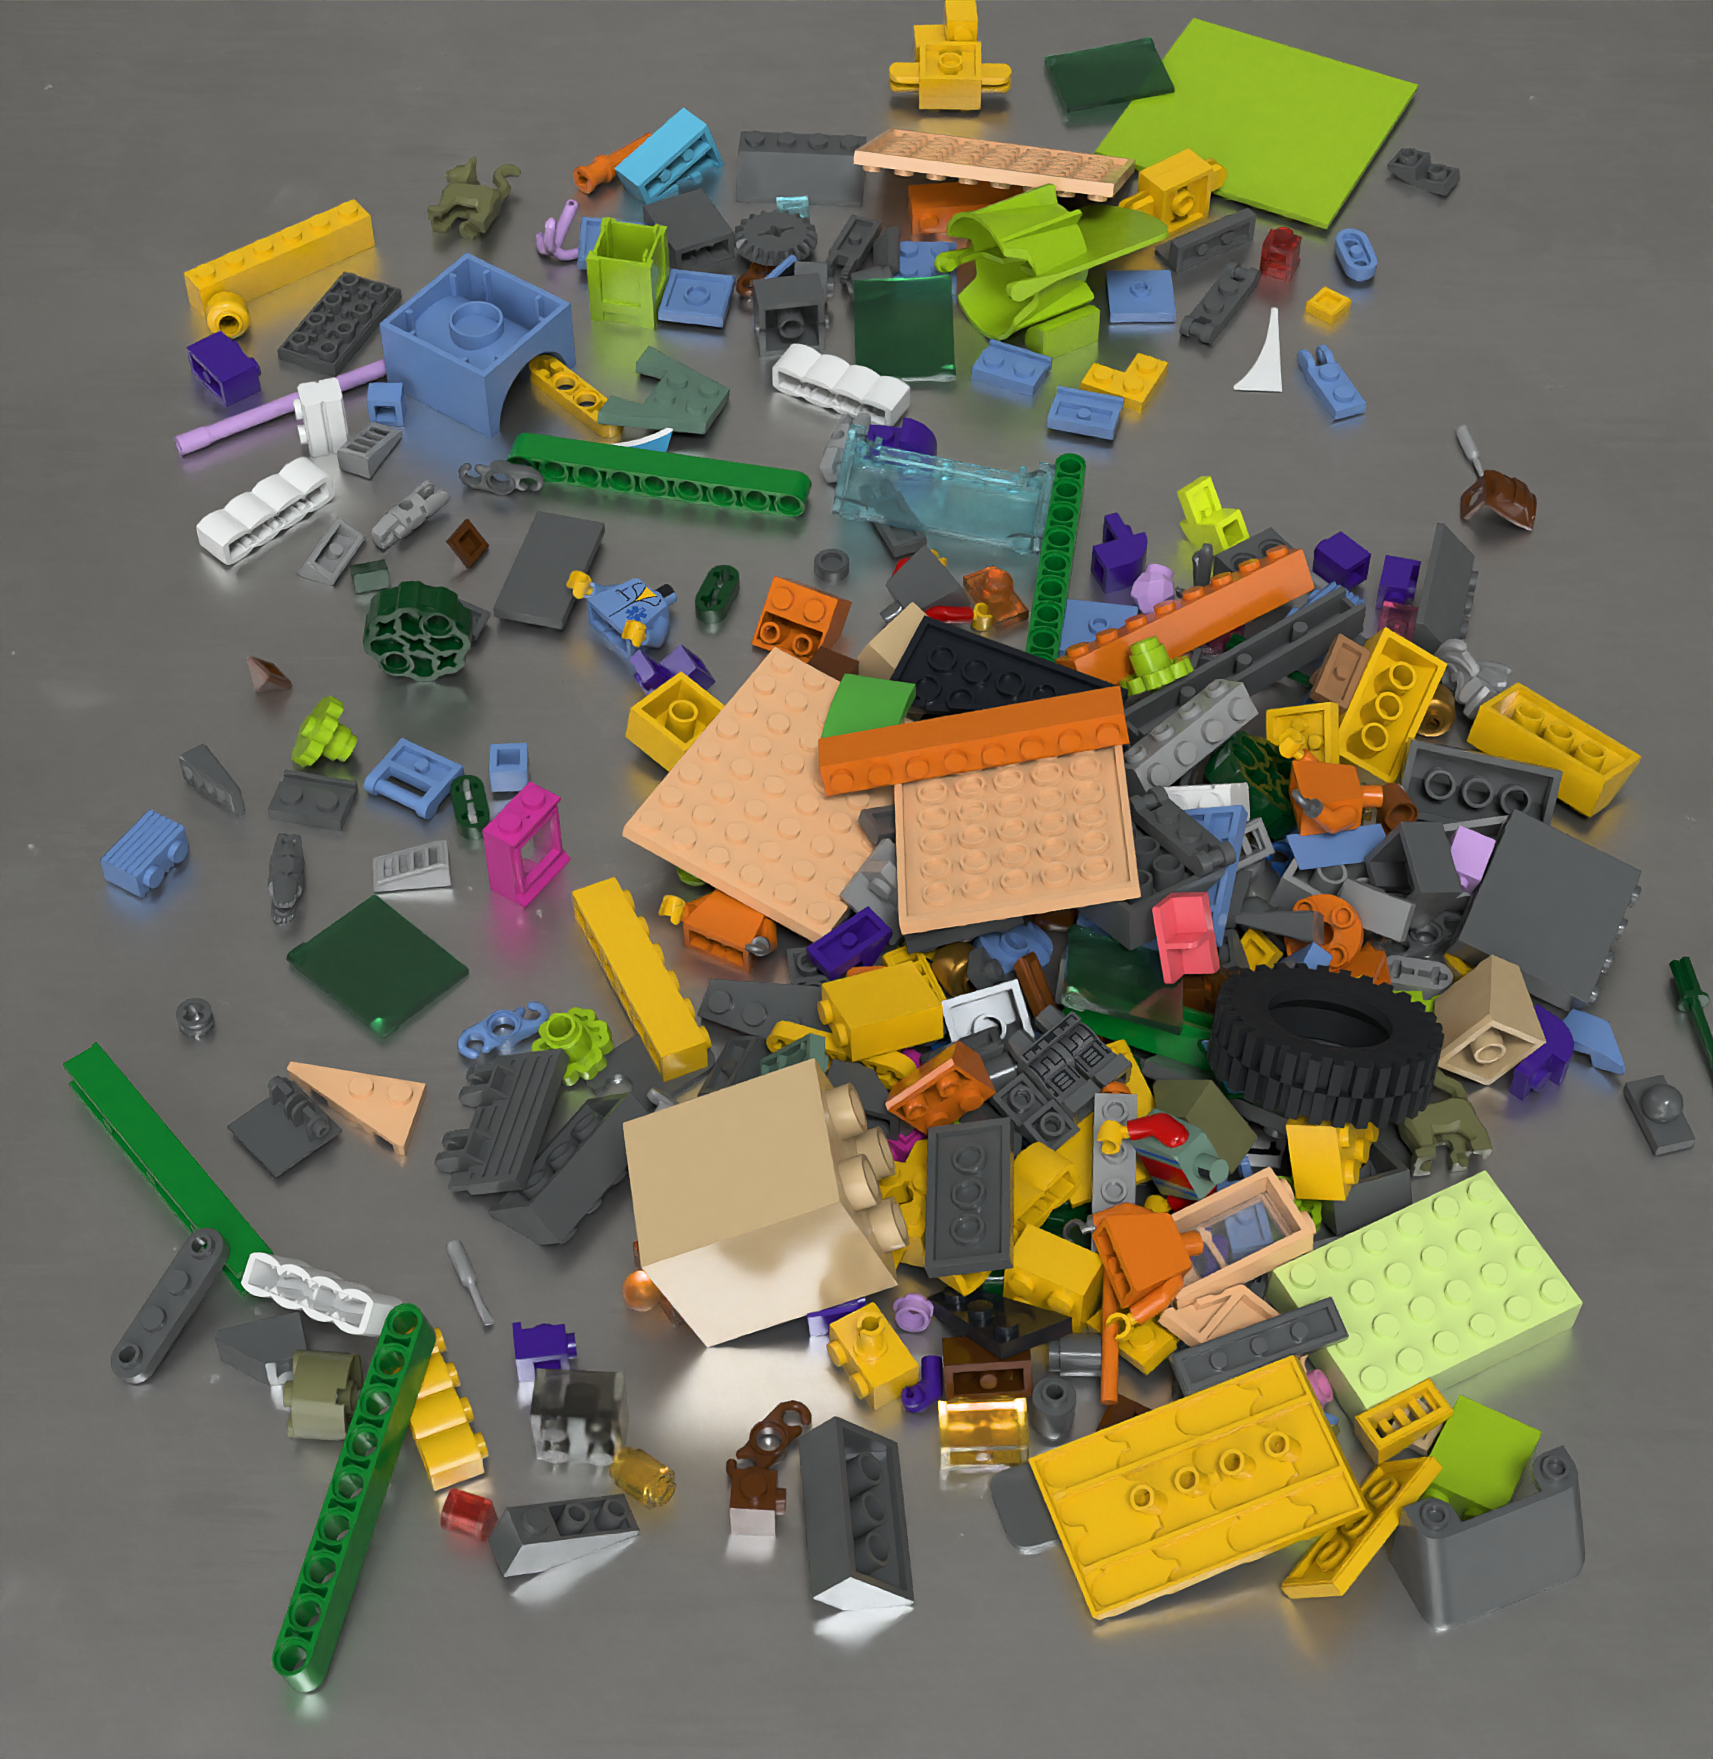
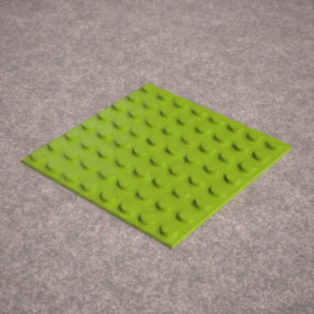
M1193 18L1095 150V154L1136 159L1135 169L1141 171L1190 148L1203 160L1213 158L1227 170V177L1223 186L1212 191V194L1251 205L1254 208L1267 210L1283 217L1302 221L1315 227L1328 229L1412 100L1419 85Z

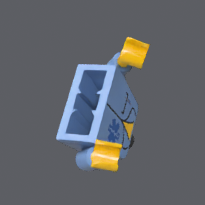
M572 571L566 586L573 589L572 593L577 599H587L589 625L625 657L629 659L639 649L644 652L649 647L660 648L670 629L669 606L677 602V595L669 584H664L653 591L643 581L634 578L622 584L603 586L591 582V578L582 571Z

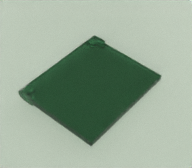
M1151 37L1045 57L1046 69L1049 75H1051L1067 113L1175 92V87Z
M943 274L932 275V277L854 280L856 365L869 368L879 376H890L903 382L955 381L952 276Z
M376 894L362 902L308 942L299 944L286 957L287 962L381 1039H385L399 1029L398 1026L469 974V969Z
M1076 924L1068 928L1062 1004L1065 1007L1084 1012V1009H1088L1180 1036L1183 1029V976L1174 984L1164 983L1159 951L1142 946L1130 951L1116 939L1093 933L1091 928Z

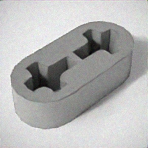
M1399 955L1387 957L1390 976L1392 975L1391 972L1399 973V978L1391 977V985L1394 986L1393 990L1422 991L1423 1000H1430L1432 997L1444 993L1453 983V972L1443 963ZM1430 978L1438 979V985L1431 984Z

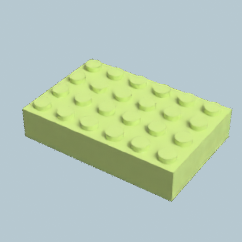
M1486 1170L1273 1269L1266 1296L1280 1314L1332 1296L1349 1337L1346 1341L1309 1354L1308 1358L1316 1369H1320L1326 1375L1334 1397L1353 1425L1355 1416L1427 1378H1430L1439 1392L1572 1328L1583 1304L1577 1293Z

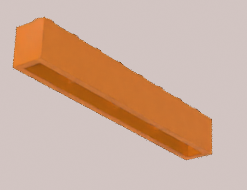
M1286 545L1270 548L1266 551L1267 556L1264 558L1246 560L1238 564L1239 570L1233 573H1220L1211 577V583L1204 587L1195 586L1182 592L1183 597L1176 601L1166 600L1154 605V611L1147 615L1138 614L1127 618L1124 621L1125 626L1119 629L1109 628L1095 635L1096 640L1088 644L1087 642H1081L1066 649L1067 654L1055 659V663L1119 686V680L1135 673L1129 658L1132 654L1129 646L1138 641L1157 636L1159 642L1164 643L1169 658L1173 659L1314 590L1315 587L1303 549H1287Z
M1120 685L818 739L819 769L826 795H838L1129 744Z

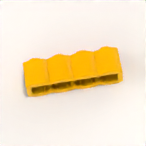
M1040 1141L1022 1150L1014 1160V1246L1028 1223L1040 1228L1052 1210L1064 1204L1075 1193L1081 1183L1074 1163ZM924 1249V1251L922 1252V1257H923L924 1261H925V1249ZM991 1271L938 1278L963 1296H966L975 1291L987 1279Z
M416 1327L408 1330L406 1334L411 1333ZM439 1327L434 1328L436 1342L408 1425L434 1491L483 1474L482 1459L489 1457L481 1432L473 1434L469 1423L475 1420L467 1397L459 1398L455 1388L460 1386L456 1368L452 1361L445 1363L441 1353L447 1350ZM403 1366L397 1368L392 1374L399 1372Z

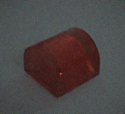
M454 1488L450 1489L445 1500L440 1526L442 1529L485 1542L490 1537L498 1517L490 1499Z

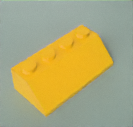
M1386 627L1366 641L1364 648L1371 651L1347 710L1339 716V764L1354 766L1360 783L1381 786L1391 782L1395 783L1402 768L1408 738H1415L1447 666V663Z
M1519 682L1480 705L1467 738V742L1478 748L1481 753L1561 770L1563 774L1557 798L1569 804L1574 811L1585 814L1588 817H1592L1609 805L1642 758L1641 755Z

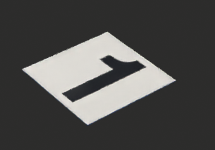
M1252 1129L1258 1138L1245 1155L1248 1156L1250 1165L1252 1167L1270 1166L1271 1168H1281L1288 1139L1272 1137L1266 1134L1263 1129Z

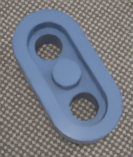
M1344 229L1336 235L1334 249L1345 274L1356 281L1372 278L1376 273L1378 259L1367 235L1357 229Z

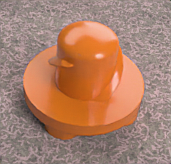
M1330 894L1312 895L1297 901L1291 911L1313 910L1324 915V944H1319V946L1333 956L1328 965L1329 972H1337L1347 967L1356 958L1363 943V924L1356 909L1346 900ZM1284 937L1288 956L1310 944Z

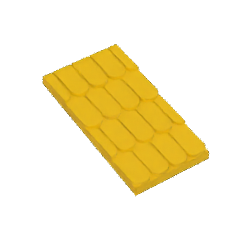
M1294 1355L1028 1459L1092 1617L1097 1620L1108 1616L1114 1617L1167 1593L1171 1595L1242 1563L1253 1562L1303 1539L1307 1541L1371 1513L1314 1389L1306 1376V1372L1299 1358Z

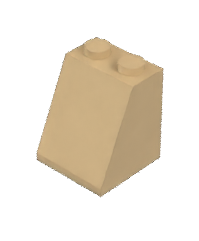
M913 601L880 631L857 657L860 676L890 680L924 615L927 616ZM907 713L918 720H920L925 715L920 713Z
M1491 955L1481 961L1477 967L1459 981L1453 983L1449 989L1435 999L1434 1015L1437 1017L1436 1022L1441 1023L1443 1027L1442 1033H1444V1042L1438 1067L1489 1086L1546 1043L1519 966L1497 956Z

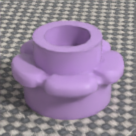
M909 1293L904 1298L898 1297L893 1304V1310L896 1311L895 1321L903 1330L920 1332L926 1329L931 1322L934 1307L932 1302L923 1295Z

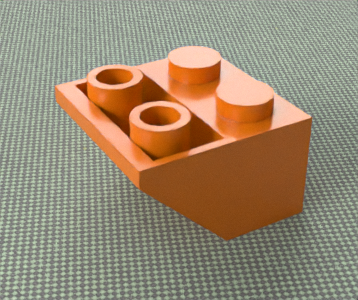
M774 576L751 644L768 651L777 647L807 664L820 646L831 650L841 636L852 601L790 578Z
M958 1040L894 1084L885 1105L888 1111L928 1136V1127L952 1124L969 1111L981 1107L984 1101L996 1094V1090L980 1055Z

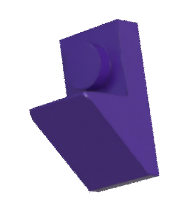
M867 906L806 948L807 957L830 981H833L852 967L873 966L892 937L893 932Z

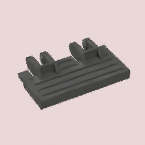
M562 1048L496 1056L492 1064L477 1065V1067L473 1066L468 1069L466 1079L472 1085L470 1087H463L458 1099H460L463 1105L476 1108L469 1129L453 1130V1132L449 1131L444 1134L442 1139L443 1147L450 1151L439 1152L434 1161V1165L439 1170L453 1173L448 1185L452 1192L467 1190L471 1195L525 1189L570 1059Z

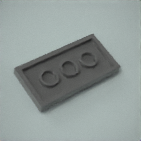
M1011 1117L928 1127L925 1271L928 1277L935 1278L1013 1268L1014 1125Z

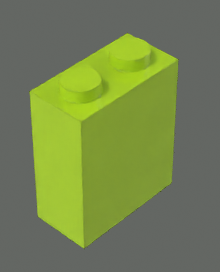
M1459 1395L1453 1407L1454 1415L1447 1419L1429 1455L1430 1457L1434 1456L1443 1469L1418 1500L1421 1501L1429 1498L1441 1499L1455 1510L1461 1521H1466L1513 1502L1536 1454L1542 1431Z

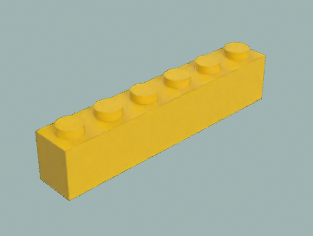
M353 199L184 272L189 303L206 321V305L209 299L217 293L223 291L234 292L240 295L247 303L375 246L371 215Z
M612 877L572 891L574 917L663 1082L708 1067L707 1049L712 1047L709 1034L704 1026L698 1027L695 1022L696 1015L688 997L683 999L680 995V985L673 970H666L661 947L657 942L651 943L648 925L642 915L636 916L634 901L629 890H622L616 878Z

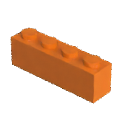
M978 180L977 185L959 182L908 185V215L912 235L947 233L946 227L948 222L955 214L978 210L1024 193L1023 186L1010 185L1009 189H999L991 187V182Z

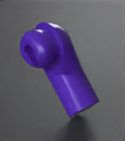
M929 1355L922 1357L921 1380L910 1388L906 1386L901 1392L900 1398L904 1408L913 1413L924 1412L941 1399L943 1395V1359L940 1356Z

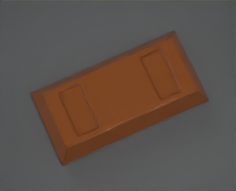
M1032 951L1019 958L1013 967L1034 1018L1050 1004L1058 1009L1057 1004L1054 1003L1055 999L1036 953Z

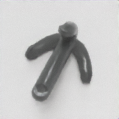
M1204 543L1202 548L1196 551L1192 557L1194 587H1204L1210 583L1213 546L1209 543ZM1177 586L1175 588L1176 596L1179 599L1182 598V592L1186 589Z

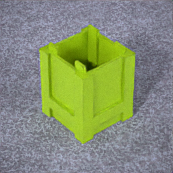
M603 217L600 224V235L593 251L589 250L586 257L591 320L598 322L607 320L641 325L642 328L654 330L658 322L657 313L670 275L667 226L659 224L648 226L620 222L611 217Z

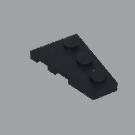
M948 1286L942 1292L927 1297V1300L933 1304L932 1315L1001 1360L1073 1333L1072 1317L979 1289L963 1296Z

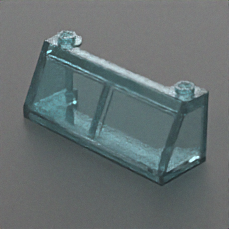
M849 424L832 514H837L849 521L862 519L1011 549L1018 555H1039L1057 465L1039 462L1038 469L1034 472L1026 473L1027 467L1020 466L1019 472L1015 473L882 446L883 438L876 437L875 442H873L866 436V426Z

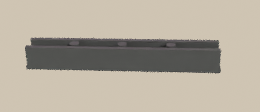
M1340 586L1198 667L1188 675L1175 680L1126 708L1125 716L1130 743L1123 744V746L1127 749L1131 748L1215 679L1243 682L1250 697L1327 653L1333 639L1339 633L1351 639L1363 632L1366 606L1362 603L1355 605L1346 597V589Z

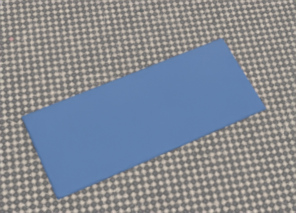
M1380 823L1359 826L1357 829L1345 830L1336 834L1322 833L1300 836L1299 833L1286 835L1299 869L1306 870L1365 862L1364 858L1386 835Z

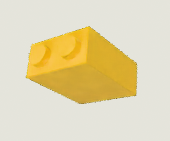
M913 961L821 984L822 1001L817 1003L819 1018L823 1025H829L836 1046L838 1048L843 1047L852 1062L943 1038V1005Z

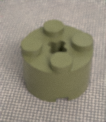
M295 1350L292 1364L294 1380H286L283 1391L284 1407H291L288 1419V1437L292 1439L345 1440L357 1405L358 1390H362L363 1366L360 1355L350 1354L349 1352Z

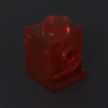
M1279 227L1276 230L1270 229L1262 244L1259 268L1261 275L1290 283L1300 264L1299 254L1302 237L1294 235V232L1287 227ZM1273 261H1276V262L1284 263V264H1285V267H1284V266H1281V265L1274 264V263H1272V262H1273Z

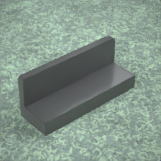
M1246 208L1235 214L1227 215L1156 246L1154 254L1177 274L1253 240L1256 214L1250 208Z

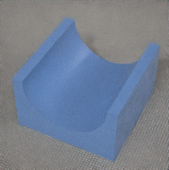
M467 252L379 324L388 383H403L404 394L489 438H493L500 431V415L507 392L518 373L531 359L538 355H551L570 370L576 365L571 303Z

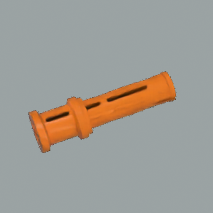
M645 133L640 138L608 156L598 155L591 164L585 167H576L573 170V178L577 187L583 193L589 194L595 190L596 185L603 181L606 183L611 182L616 176L615 167L653 134Z

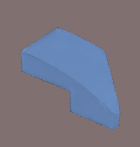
M1572 1009L1563 1022L1573 1036V1050L1589 1054L1593 1067L1623 1075L1626 1071L1624 1061L1609 1022L1589 1013Z

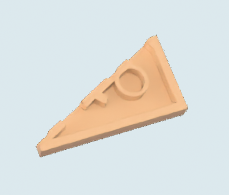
M289 1062L287 1072L291 1078L297 1081L299 1086L308 1092L314 1090L327 1099L328 1106L351 1122L359 1123L364 1131L373 1137L378 1134L393 1145L396 1153L406 1156L427 1095L426 1083Z

